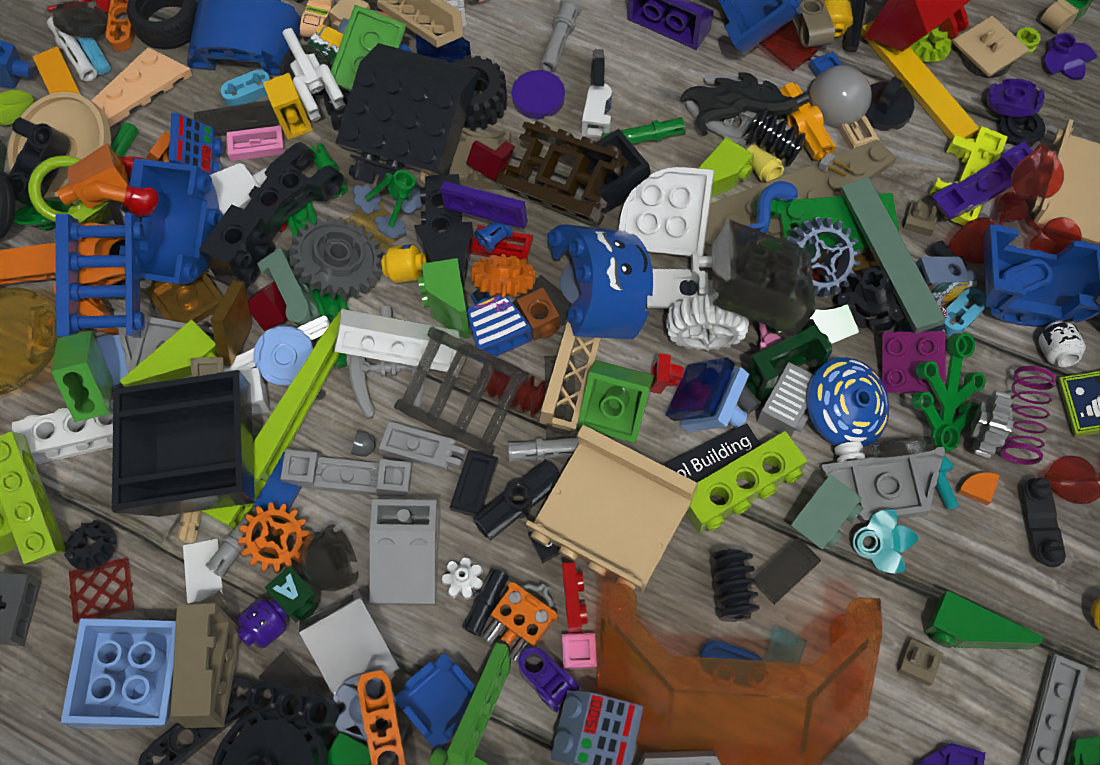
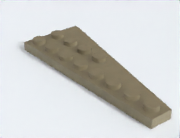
M877 139L835 155V161L852 168L850 172L836 164L832 165V167L846 173V177L830 169L826 172L818 169L819 162L710 203L704 256H738L739 253L746 254V266L748 268L761 259L758 245L760 241L768 238H779L782 240L778 218L770 219L769 230L757 240L748 239L744 243L722 247L717 246L721 239L737 227L756 224L757 220L754 217L753 202L759 199L762 191L770 184L779 181L793 184L798 191V196L795 199L842 196L840 192L841 186L867 177L870 180L874 179L891 167L897 157ZM790 225L791 229L797 227L796 225ZM713 268L724 280H730L731 273L738 272V268Z

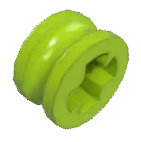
M1030 27L1021 28L1016 34V38L1030 49L1025 55L1032 54L1041 40L1039 32Z

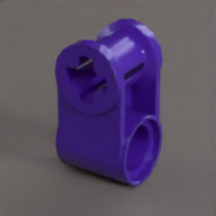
M536 647L528 648L520 655L519 672L522 678L535 690L540 699L553 712H558L559 705L566 698L567 690L578 691L580 689L575 680L542 649ZM531 657L539 658L543 663L542 670L538 673L528 672L524 667L527 659ZM560 685H563L555 694L552 695V693H553Z

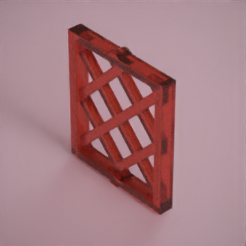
M128 558L107 562L94 570L85 571L77 569L69 571L71 592L69 598L72 603L73 623H80V619H98L134 610L133 582L131 581ZM116 566L111 574L104 570ZM122 567L125 569L126 578L123 582L115 577ZM94 572L89 579L82 576V574ZM100 572L108 577L101 587L93 583ZM77 578L85 582L78 593L76 592L75 583ZM112 580L120 585L114 595L105 591ZM89 586L98 590L91 601L82 596ZM124 588L127 589L128 601L126 603L118 599ZM102 594L110 598L103 609L95 604ZM79 599L88 604L81 614H78L77 602ZM114 602L122 606L109 610ZM91 608L99 611L98 613L86 615Z

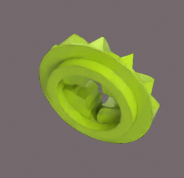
M938 26L912 44L910 48L922 61L939 62L949 55L952 40L948 38V32H940ZM927 39H931V42L935 43L933 48L930 42H926Z

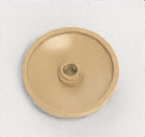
M73 92L49 94L34 102L21 115V118L34 124L45 123L67 135L70 139V148L66 156L82 160L106 143L111 147V132L105 114L95 103L80 94ZM12 131L8 146L10 171L16 162L17 155L27 141V138ZM69 167L59 168L57 176L52 181L44 200L62 201L57 194V190L69 184L67 172Z

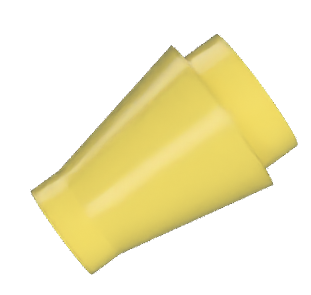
M756 144L751 145L747 149L754 154L751 166L762 182H768L781 177L784 167L779 158L759 148Z

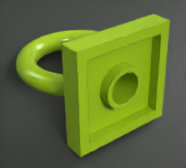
M65 155L51 157L41 162L30 176L28 193L31 203L42 216L56 222V214H70L80 224H100L115 213L118 208L116 201L107 200L97 206L87 208L80 199L69 208L68 212H60L47 205L41 194V183L45 175L56 168L71 167L81 160L79 158Z

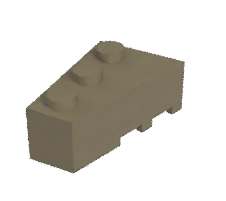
M216 603L177 605L170 710L171 718L185 728L224 727L240 643V638L236 631L240 627Z

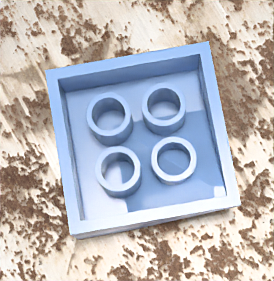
M80 619L61 723L77 729L167 727L171 715L170 704L172 700L176 621Z

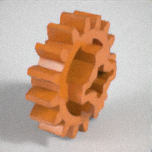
M502 254L499 257L497 255H490L489 259L482 257L480 262H474L471 281H473L474 287H480V292L488 291L491 296L501 294L502 297H506V294L517 297L518 292L526 294L527 289H533L536 270H533L532 264H526L527 260H519L517 256L506 257L505 254Z
M269 503L267 511H263L259 506L256 507V517L249 514L245 516V521L249 526H240L239 532L246 535V537L238 539L239 546H246L241 552L242 558L252 557L249 564L251 568L257 563L261 564V573H265L268 567H273L275 574L279 573L281 565H284L285 568L292 567V559L298 562L302 560V555L298 550L306 551L308 548V544L303 542L302 539L309 537V531H301L306 520L300 519L297 521L295 519L298 512L296 509L290 513L285 512L286 504H282L279 510L274 509L273 503ZM272 518L281 519L286 523L281 524L274 522ZM259 525L261 535L252 542V532ZM269 532H272L274 536L280 534L279 546L274 541L267 542ZM295 535V545L289 552L286 541ZM264 552L273 554L276 559L266 558L260 554Z

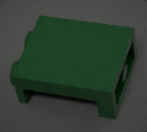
M814 325L752 355L746 371L749 373L745 384L755 397L761 401V404L767 402L778 377L782 375L788 362L798 367L806 364L811 372L814 373L822 364L828 361L832 353V344L829 337L825 333H821L817 325Z

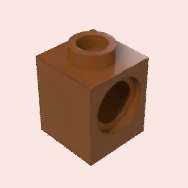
M543 287L517 299V309L529 323L534 341L541 337L543 339L549 338L560 329V315ZM537 314L546 315L544 319L534 318Z

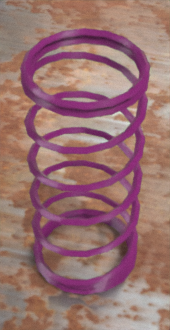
M1031 365L1020 367L1014 371V379L1016 381L1012 384V391L1015 395L1011 399L1017 396L1033 404H1048L1052 401V397L1043 392L1023 391L1017 393L1015 391L1017 382L1025 387L1037 390L1052 389L1055 386L1056 376L1052 371L1040 366ZM1022 371H1037L1050 376L1052 381L1039 376L1019 378L1017 374ZM1041 379L1048 381V383L1038 384L1027 382L1024 380ZM1040 394L1048 397L1049 401H1032L1020 395ZM1011 404L1012 411H1016L1025 417L1044 419L1050 416L1046 409L1038 406H1019L1014 408ZM1017 409H1039L1046 412L1047 415L1032 416ZM1016 421L1013 424L1015 428L1028 433L1040 434L1047 431L1045 425L1035 421ZM1015 424H1036L1042 426L1044 430L1031 431ZM1007 436L1004 446L1000 447V455L1004 459L1017 464H1037L1043 460V453L1038 448L1045 446V443L1041 439L1032 436ZM1013 439H1032L1039 441L1042 445L1032 446L1026 443H1019ZM1005 449H1026L1038 454L1039 457L1035 459H1020L1012 456Z

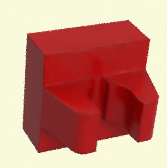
M659 353L651 364V375H654L650 392L661 394L666 386H678L679 380L683 379V367L672 364L670 354Z

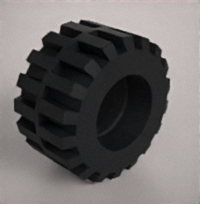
M470 55L464 56L462 60H459V58L453 60V64L480 71L475 91L482 93L473 95L463 127L470 128V131H476V128L479 127L482 130L486 129L488 124L493 126L497 123V118L501 119L504 115V110L507 109V89L504 72L500 71V66L497 63L492 64L491 59L486 58L483 60L481 56L475 55V58H470Z

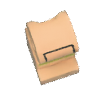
M308 0L305 12L301 18L300 36L311 38L321 25L329 27L331 19L328 11L334 7V0Z

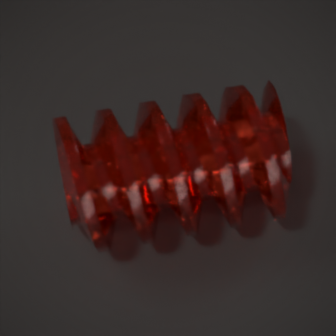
M499 360L495 366L491 365L488 367L479 383V392L484 393L487 391L488 396L492 398L498 396V400L501 403L509 400L510 407L516 408L519 406L520 412L526 414L530 411L531 417L535 418L544 403L546 381L543 380L536 387L534 386L535 376L532 375L527 381H524L525 371L521 370L514 376V366L510 365L504 371L502 370L504 363L502 360Z

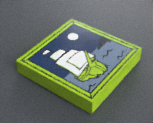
M1100 371L1060 377L1058 384L1073 436L1099 434Z

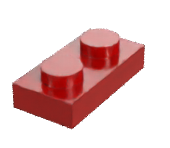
M575 562L562 563L568 634H582V624H588L586 604H579L578 592H584L583 572H576Z

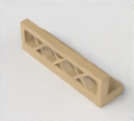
M377 0V7L380 10L390 14L395 20L407 24V28L437 48L464 36L461 11L444 0ZM434 33H443V34L440 35V36H437V35H435Z
M567 321L542 406L539 423L575 432L589 371L594 364L601 338L595 337L583 343L580 337L573 336L569 321ZM592 346L591 352L589 353L587 348ZM582 351L588 363L576 369L570 359L571 356ZM585 372L584 378L582 379L580 374ZM575 377L581 388L580 391L569 396L563 387V383ZM561 393L564 399L558 401ZM575 399H577L576 406L572 402ZM568 404L573 412L571 422L555 418L556 409Z

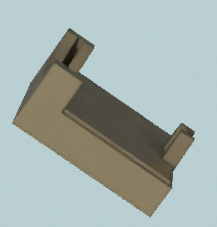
M463 127L449 174H459L460 185L504 191L494 180L470 167L466 162L473 142L477 140L496 150L505 141L511 144V130H504L495 134H481Z

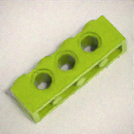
M13 431L0 435V500L23 564H38L65 553L64 540L25 435Z
M784 431L697 483L698 492L690 504L686 515L698 533L706 529L712 532L725 523L724 518L732 513L736 516L744 513L752 506V501L759 497L765 500L777 492V486L784 482L789 485L801 478L807 459L787 432ZM763 465H772L777 470V473L770 474L766 472ZM746 480L752 488L742 489L736 481ZM719 495L724 498L726 504L716 505L711 501L710 497Z

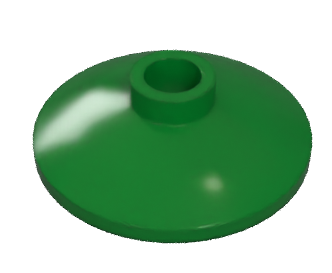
M45 201L48 206L60 212H68L71 204L67 206L62 201ZM25 206L15 212L14 222L16 224L37 226L40 230L50 229L56 225L54 221L42 216L35 207Z

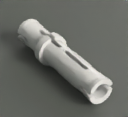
M59 15L50 17L47 25L55 35V42L65 51L81 80L88 82L95 79L97 71L78 44L75 32L68 28L63 17Z

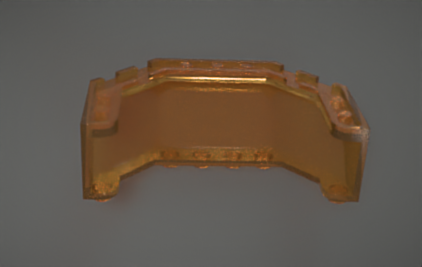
M603 582L600 605L596 694L644 707L635 744L643 753L715 750L723 765H820L868 717L882 638L881 598L860 597L852 600L846 607L845 613L837 616L830 625V648L813 664L670 656L636 619L637 598L634 590L623 583Z

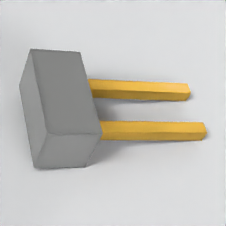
M828 153L819 162L818 169L824 172L830 169L845 177L847 176L846 173L832 167L833 164L850 172L852 171V168L835 161L836 156Z

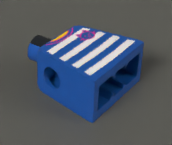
M480 289L472 293L471 299L475 305L466 311L481 363L532 341L529 323L507 296L502 297L500 294L491 298L488 291L480 292Z

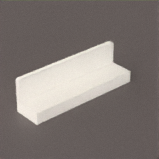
M341 309L335 352L455 372L461 349L459 331Z

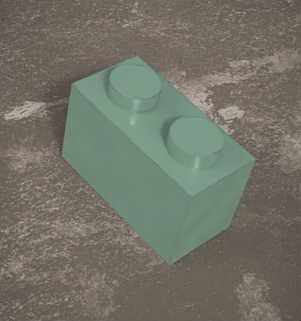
M830 474L793 521L791 527L823 550L826 545L832 549L844 534L839 528L846 520L852 523L862 511L863 507L859 505L862 497Z

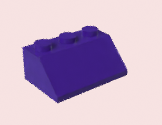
M629 0L628 6L629 21L694 50L699 48L710 31L714 13L713 10L690 0Z

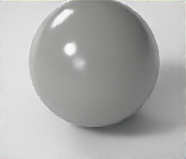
M846 65L833 66L824 70L814 80L809 92V103L811 106L816 105L819 107L825 125L839 128L843 124L850 126L855 121L858 122L868 111L872 99L871 86L865 75L858 69Z

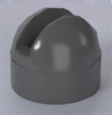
M357 430L351 454L366 457L373 452L375 440L372 435Z

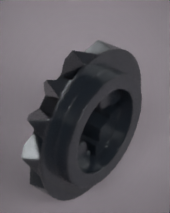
M1037 113L1024 117L1003 115L999 124L1002 134L1008 136L1009 144L1012 142L1020 144L1025 141L1026 144L1032 147L1045 134V123ZM1026 123L1025 130L1019 132L1017 128Z
M96 520L92 523L81 522V527L75 531H70L68 541L63 542L66 551L64 556L73 567L79 570L97 569L107 563L113 556L117 545L116 535L107 524ZM88 536L93 541H96L92 544L93 549L91 550L93 554L87 549L82 548L86 545Z

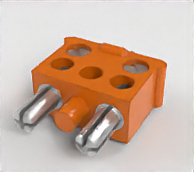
M510 582L508 584V591L490 614L494 621L482 636L485 641L487 640V643L491 644L502 628L506 627L507 631L501 640L508 646L512 644L517 636L520 637V641L509 655L510 659L515 663L519 662L520 655L530 645L537 647L552 624L559 621L557 613L552 610L553 600L548 595L549 588L543 583L540 586L526 584L521 588L516 583ZM543 589V596L548 601V606L526 590L540 591ZM510 608L511 613L508 616H503V611ZM518 618H524L525 621L522 625H516ZM531 628H538V632L535 635H529Z

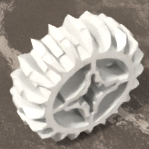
M706 293L704 296L695 294L693 298L685 297L683 301H677L674 303V306L669 308L668 319H666V329H668L670 340L676 342L678 346H684L686 349L695 348L697 351L700 349L707 351L710 349L720 350L722 347L729 348L731 344H738L740 340L745 338L749 326V317L747 316L745 305L741 304L740 300L731 299V296L721 297L720 294L708 295Z

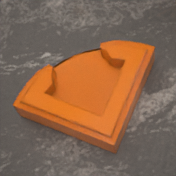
M990 472L975 474L960 486L957 493L988 506L992 501L1000 475Z

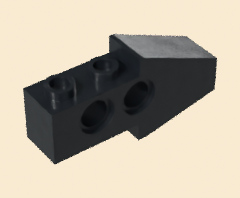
M459 174L425 176V187H420L421 204H425L426 211H421L420 213L421 225H414L417 242L425 254L428 263L457 258L462 287H464L471 258V246L474 239L472 222H462L461 212L446 209L445 207L437 208L438 206H444L440 189L444 181L460 185Z

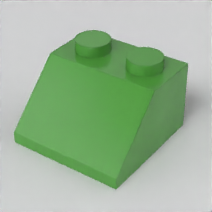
M458 259L422 264L423 275L418 276V282L424 308L430 307L432 318L442 325L459 331V335L464 339L471 338Z
M595 360L589 371L577 427L581 428L585 425L600 434L636 443L654 375Z

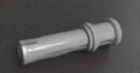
M561 0L559 3V13L552 21L553 32L539 64L543 71L555 72L566 39L575 30L576 17L582 11V5L578 0Z

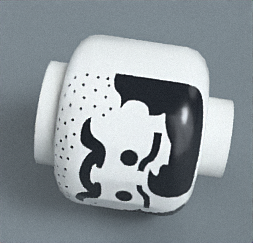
M1053 322L1047 325L1039 336V346L1046 360L1052 365L1059 367L1073 366L1082 359V355L1085 353L1086 344L1074 324Z

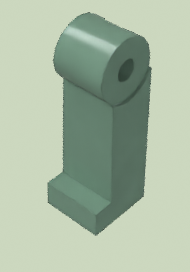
M280 247L257 264L263 274L275 280L287 306L285 313L288 320L298 326H302L319 318L320 312L312 293L308 291L307 283L300 284L301 275L293 274L294 266L289 265L291 256Z

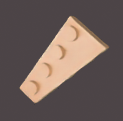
M148 47L91 101L103 111L108 120L109 127L129 116V110L136 106H145L151 102L150 97L161 90L164 93L174 87V82L181 78L186 80L192 76L189 67Z

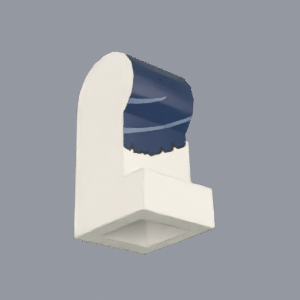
M605 83L604 86H595L593 84L588 90L582 118V136L601 138L602 133H610L611 116L606 114L611 109L612 90Z

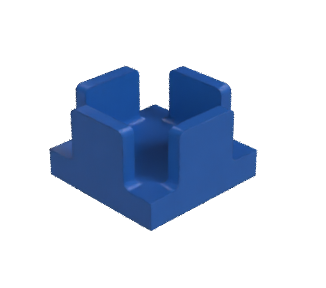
M445 653L434 663L430 661L405 683L406 687L395 696L397 705L434 750L438 747L442 748L455 736L476 689V686L460 667L453 663Z

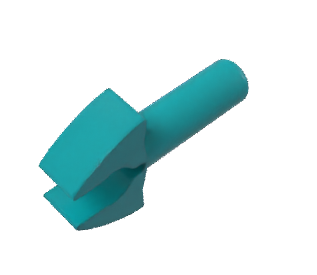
M944 456L936 487L947 510H953L959 506V503L949 485L946 474L955 466Z

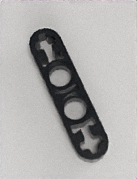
M242 677L233 679L229 702L237 697L235 690L238 687L243 689L249 688L245 692L248 698V693L254 684ZM236 699L229 705L234 708V711L230 713L229 708H227L224 727L185 728L178 723L144 750L139 758L138 765H152L153 761L151 758L154 755L163 757L169 752L165 748L166 744H168L172 752L177 754V757L174 759L173 756L167 755L160 761V765H182L250 709L247 699L243 702ZM191 730L194 735L193 743L187 749L181 750L177 746V737L182 731Z

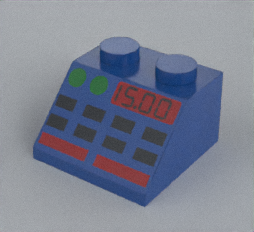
M171 113L169 162L198 166L208 175L223 170L220 155H224V145L222 139H218L214 128L179 113Z

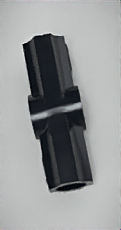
M545 460L520 481L509 484L504 494L473 517V522L482 535L491 541L517 519L528 516L532 507L553 490L560 478L558 470L552 463ZM515 496H522L526 499V502L516 505L510 500Z

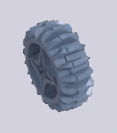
M815 217L811 223L808 220L802 221V229L798 227L792 229L795 238L786 237L784 239L790 247L780 250L781 253L787 254V259L780 261L781 265L789 266V269L785 270L783 275L785 277L793 276L789 284L794 287L799 285L798 291L805 294L808 291L811 297H817L818 294L821 297H828L830 291L833 294H838L840 286H849V281L846 277L855 278L857 276L852 267H859L861 265L859 261H854V255H859L861 251L853 249V246L859 240L857 238L848 239L852 230L850 228L842 230L843 223L841 221L833 223L832 218L829 217L824 218L823 221L820 217ZM817 233H824L830 236L836 245L826 246L823 240H819ZM804 245H806L807 253L805 257L801 259L802 249ZM820 252H828L820 259L821 262H814L821 256ZM840 256L838 267L835 269V260ZM815 268L818 274L823 276L824 280L820 282L814 281L804 271Z

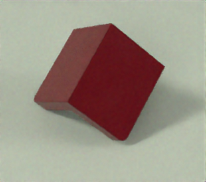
M476 140L472 143L466 164L495 181L499 172L503 173L515 146L505 141L496 150H493Z
M275 280L255 292L248 299L249 312L264 331L277 326L287 319L285 313L287 306Z

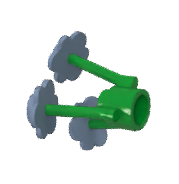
M398 170L394 175L387 173L384 180L373 190L367 184L363 187L357 185L352 190L355 196L353 199L354 204L359 206L364 214L368 215L380 209L379 202L381 201V196L379 192L388 185L389 194L395 199L394 209L391 216L376 217L375 224L378 225L377 230L390 238H397L399 235L404 236L406 233L404 229L405 223L397 219L401 208L404 213L412 214L415 209H421L423 206L421 204L420 189H414L417 179L405 170Z

